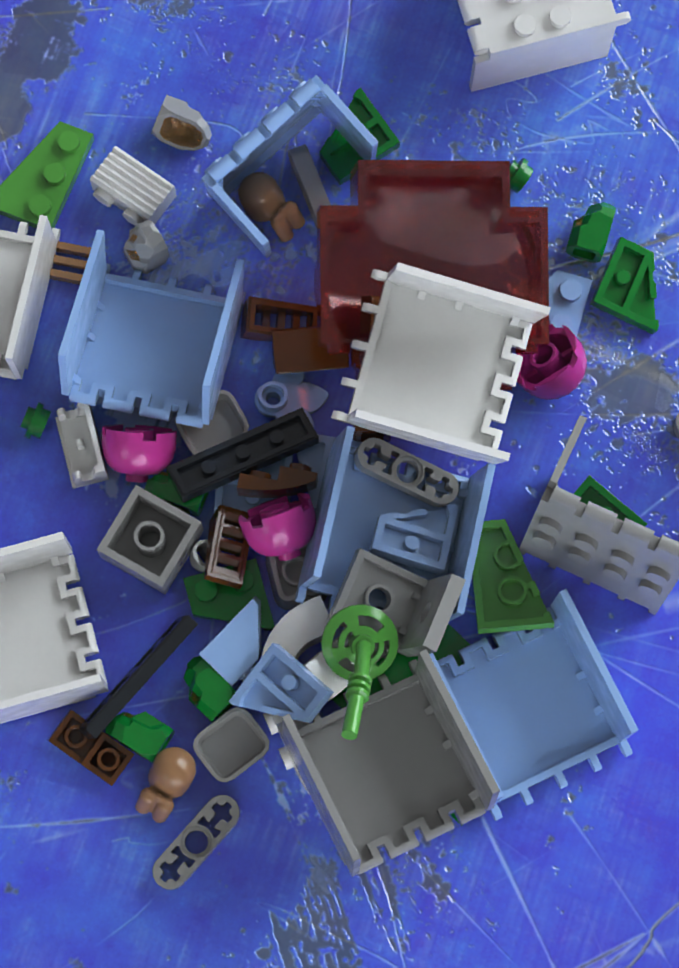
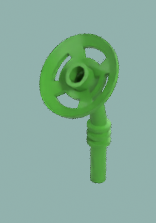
M364 604L351 605L335 613L326 624L321 639V649L326 663L333 672L348 680L345 694L348 704L341 733L342 737L347 740H355L358 736L363 706L369 700L372 679L383 674L391 666L398 650V634L392 620L380 609ZM358 616L372 617L378 620L383 627L376 632L369 626L359 625ZM344 622L347 626L339 636L338 647L332 648L334 634ZM352 632L353 634L349 637L348 646L345 647V640L348 634ZM389 640L388 652L384 660L377 666L376 662L384 651V641ZM375 643H378V649L375 655L371 658V655L375 650ZM347 657L354 663V671L342 667L338 662Z

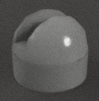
M207 539L198 541L190 552L192 567L203 573L205 572ZM199 551L200 556L202 557V559L204 560V562L201 560V558L199 557V555H198L196 552Z

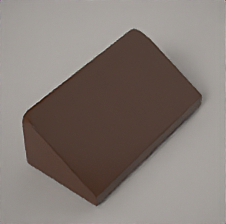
M345 323L271 330L273 364L277 374L349 368Z

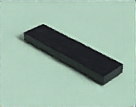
M299 408L167 466V474L180 499L185 503L239 479L240 473L248 475L251 470L262 469L319 443V436L303 408Z
M189 615L178 617L80 725L79 731L87 739H96L198 624Z

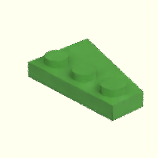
M60 121L0 185V214L19 222H27L29 226L37 228L39 216L44 215L48 217L51 228H55L94 142V135Z
M506 520L484 521L472 574L478 634L554 628L551 614L547 611L541 599L540 591L530 576L524 563V558Z

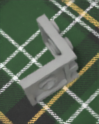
M359 548L355 551L327 620H330L335 613L345 607L357 604L370 605L369 595L371 591L379 589L385 594L387 600L385 607L381 611L392 620L397 630V652L406 657L419 656V652L427 649L428 653H434L438 650L466 580L453 573L426 580ZM358 616L359 625L369 626L376 632L383 627L378 620L372 617ZM343 622L340 626L345 628L347 625ZM389 640L384 641V646L389 648Z

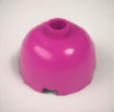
M545 324L532 330L526 350H520L517 354L523 357L517 382L530 395L540 399H559L570 394L578 387L585 376L587 368L585 349L582 343L566 326L555 328L553 324Z
M123 424L102 426V453L107 464L114 471L126 474L125 481L144 483L147 482L148 475L159 474L170 465L175 454L177 431H172L171 428L149 425L126 427L123 431Z
M298 493L299 501L289 502L287 496L278 497L247 510L248 519L240 515L238 521L248 545L256 553L267 557L278 556L280 561L291 560L301 555L300 548L310 542L316 525L315 511L309 494Z

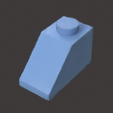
M256 596L199 653L231 686L239 679L244 682L256 666V661L262 655L261 601Z

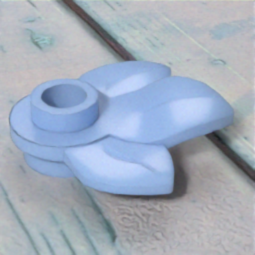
M304 372L275 373L272 381L263 384L256 391L255 406L262 415L275 419L303 408L314 428L313 419L310 414H313L325 404L329 394L317 385L304 382ZM271 397H275L280 402L276 405H270L266 401Z

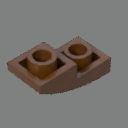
M290 463L289 467L280 466L277 480L271 479V474L257 470H251L249 475L240 473L237 484L238 496L278 498L305 493L317 488L318 473L311 472L312 468L310 466L300 463Z
M70 709L47 741L112 786L135 754L104 732H101L96 739H87L79 731V727L85 719Z

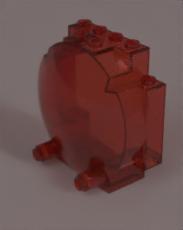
M357 160L350 172V206L320 205L317 210V260L314 272V293L317 306L318 347H327L328 354H348L351 352V366L356 370L357 380L365 352L351 348L353 340L367 343L370 335L360 334L361 296H381L384 282L371 278L372 270L377 269L389 272L398 262L549 307L548 207H510V161ZM549 315L536 323H532L526 350L511 347L510 353L516 350V354H538V348L548 345ZM501 384L500 390L508 392L512 390V387Z

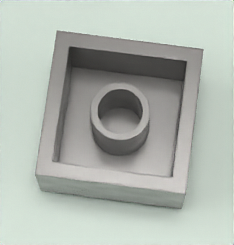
M135 485L96 550L103 560L166 595L204 529L201 521Z

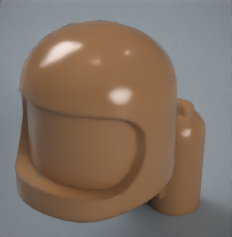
M263 172L252 173L246 176L240 183L238 196L247 215L254 221H270L271 227L282 242L290 241L294 235L292 230L299 229L305 224V219L297 204L293 201H285L282 190L275 179L269 174Z
M169 747L162 750L156 756L148 774L150 787H146L141 791L135 805L139 813L147 814L151 812L153 820L157 823H163L167 820L174 808L172 799L182 796L188 790L196 775V763L189 752L179 747Z

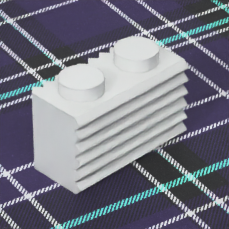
M117 146L113 147L112 152L108 154L107 158L104 159L103 163L100 164L99 168L90 178L94 191L93 196L107 207H111L113 204L123 210V217L134 226L147 220H151L155 225L177 196L173 184Z

